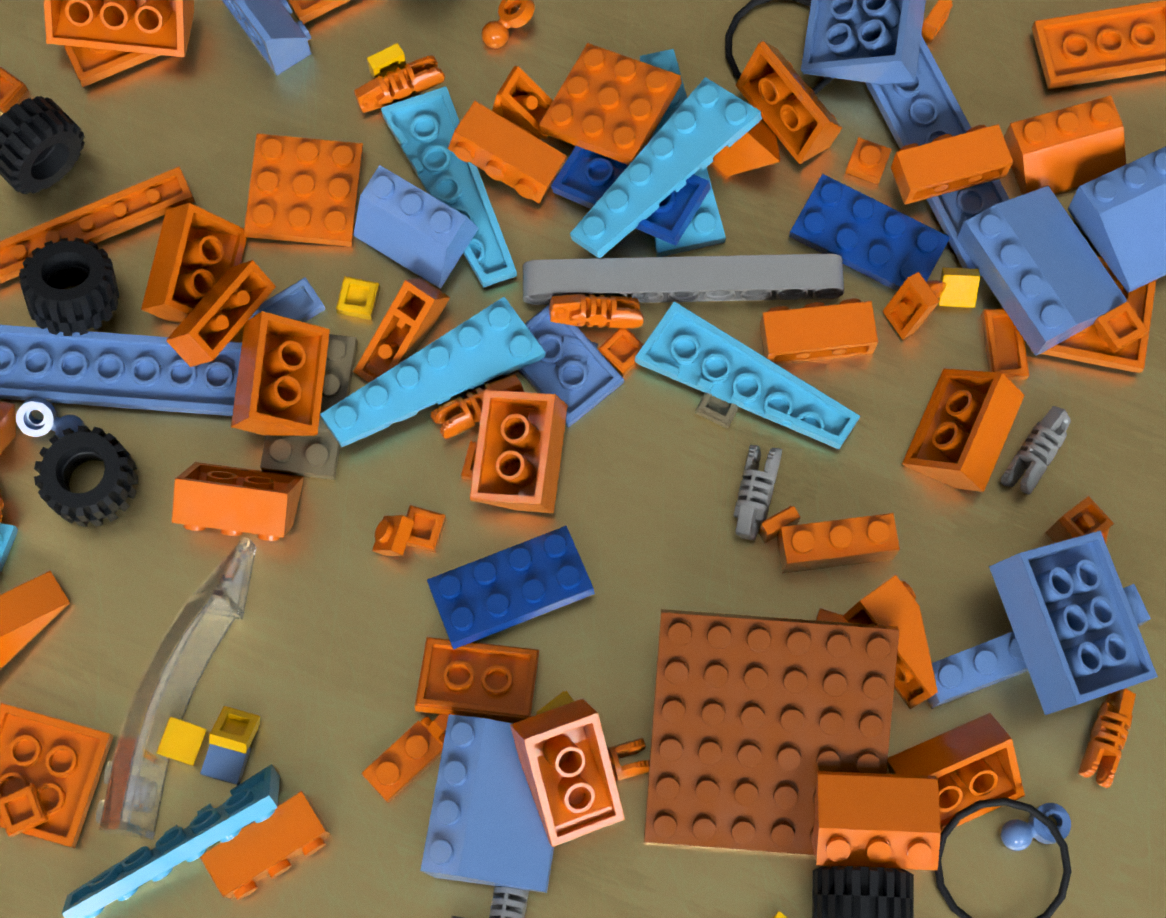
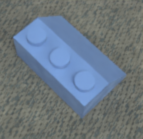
M222 0L276 76L311 55L308 44L311 35L301 20L295 22L290 16L292 10L286 0Z
M379 165L360 195L353 236L441 289L479 228L464 214Z

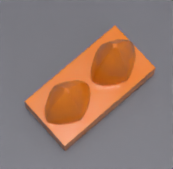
M919 272L904 281L883 310V313L902 340L912 336L940 302L938 299L945 290V282L937 280L925 281Z

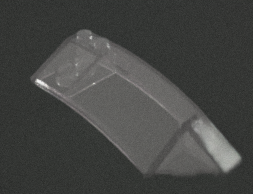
M242 538L182 606L145 669L126 713L113 761H108L105 768L104 783L108 784L105 800H100L96 811V822L100 823L98 830L109 834L154 840L170 761L169 758L157 755L155 752L168 718L171 716L179 720L183 719L194 690L216 648L235 619L243 620L257 548L250 538Z

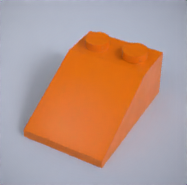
M895 575L857 602L843 617L848 623H853L854 618L857 624L897 626L899 628L894 688L907 706L912 709L932 697L938 690L920 606L915 601L916 595L908 583L900 581Z
M584 699L510 724L519 761L552 847L625 820L598 712Z

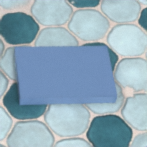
M549 304L525 323L545 351V357L518 371L537 393L556 394L568 405L565 425L569 428L624 383V378L577 326L551 322ZM563 334L578 339L583 346L568 343L563 359L565 363L560 369L554 368V364L561 359L564 353V345L561 341ZM589 351L593 357L587 374L584 365ZM569 366H576L580 368L583 373L569 370L566 368Z

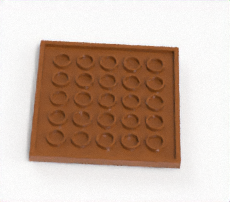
M661 609L644 842L814 855L812 842L817 771L887 773L899 628L897 626Z

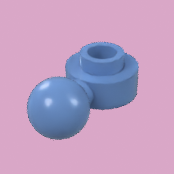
M38 397L26 400L16 414V422L19 429L33 437L43 436L52 430L55 431L60 439L64 436L62 430L71 428L75 433L78 432V426H85L81 418L76 415L70 414L61 418L57 417L53 405L46 399ZM38 410L42 412L44 419H35L32 416V411Z
M1046 803L1036 808L1047 817H1054L1062 837L1065 839L1071 830V819L1062 806L1055 803ZM1031 814L1028 823L1019 819H1013L1006 822L1001 829L1002 842L1007 848L1014 851L1026 849L1031 844L1032 838L1043 844L1057 843L1048 827Z

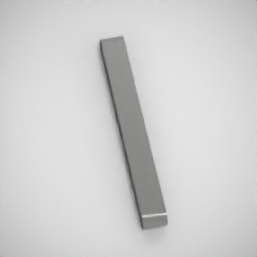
M837 254L544 259L527 261L522 266L523 301L532 305H549L552 296L575 294L595 295V297H598V295H605V297H632L638 299L640 303L833 299L844 294L843 260Z

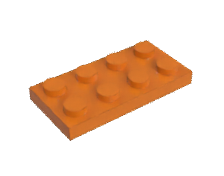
M1166 0L1037 20L1033 23L1032 31L1048 90L1166 70Z

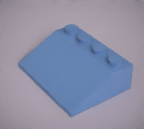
M811 0L801 65L802 73L881 85L915 82L926 0Z
M1165 146L1080 185L1067 209L1127 293L1166 275Z
M1049 186L991 206L964 221L957 236V240L976 268L979 269L980 274L1035 356L1093 325L1098 317L1127 302L1119 287Z
M1101 531L1021 552L989 566L1045 715L1158 677Z
M449 714L420 871L439 879L547 893L554 847L549 843L519 761L510 727L512 723Z

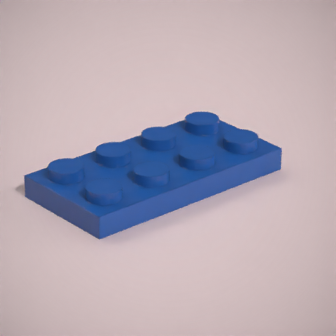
M575 146L552 183L551 188L553 193L591 209L629 165ZM693 174L686 180L687 184L677 193L673 191L659 203L660 207L647 219L639 222L636 229L676 246L711 189L710 182Z
M824 174L821 175L789 234L790 238L822 254L840 255L844 265L895 291L899 290L908 277L917 272L927 281L950 239L949 236Z
M567 525L427 579L453 650L595 594Z

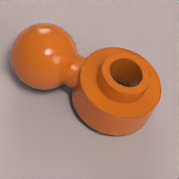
M502 0L498 8L500 19L488 22L482 29L481 36L484 44L493 49L503 47L508 41V30L510 27L519 28L530 21L535 10L534 2L532 0Z

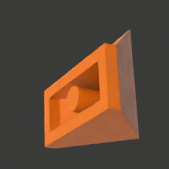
M514 66L496 95L492 111L536 138L546 139L548 135L541 133L539 123L553 100L519 66Z
M761 119L758 124L730 148L726 146L717 153L710 165L725 179H728L731 175L780 162L777 136L765 121Z
M1088 496L1059 518L1046 531V534L1054 543L1101 531L1106 543L1109 528L1114 523Z

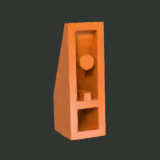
M423 278L405 280L353 372L369 383L412 356L434 327L450 297Z

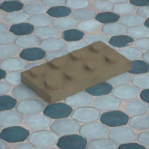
M329 334L320 414L349 396L358 344L356 337ZM320 415L318 434L315 436H265L260 468L262 471L335 480L341 446Z

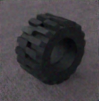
M36 96L34 99H25L20 104L12 106L10 110L0 116V175L17 192L20 191L22 194L30 192L34 194L42 189H47L60 181L74 167L75 162L78 161L81 155L80 152L84 148V133L52 99L48 97L43 98L42 96Z
M61 238L60 242L53 243L49 241L44 243V248L40 249L37 247L33 250V257H26L23 262L24 268L20 269L19 277L21 281L19 282L29 315L32 320L36 321L38 327L41 329L48 328L49 333L55 335L59 332H63L64 336H72L74 332H79L80 335L87 334V330L90 328L97 330L102 327L101 322L103 320L109 321L112 318V311L117 310L119 290L111 258H108V254L103 248L98 249L97 244L91 241L85 244L84 239L75 238L74 241H68V238ZM79 284L78 286H76V287H74V288L61 289V288H63V287H65V286H68V285Z
M85 425L78 426V432L75 433L71 428L62 430L64 436L58 439L54 435L49 439L52 443L49 449L43 447L39 452L43 460L36 461L34 469L40 475L35 476L34 480L35 485L41 489L38 491L40 497L52 510L71 524L75 521L79 526L88 527L90 521L96 527L103 525V519L106 517L112 522L118 518L115 512L119 509L125 512L129 508V505L126 503L127 498H135L137 491L132 485L138 484V475L133 471L137 469L134 460L112 434H106L101 428L94 426L91 431ZM91 460L104 462L105 471L103 478L95 488L85 493L70 492V478L79 465Z
M819 867L813 870L812 918H914V874L904 869L884 867Z

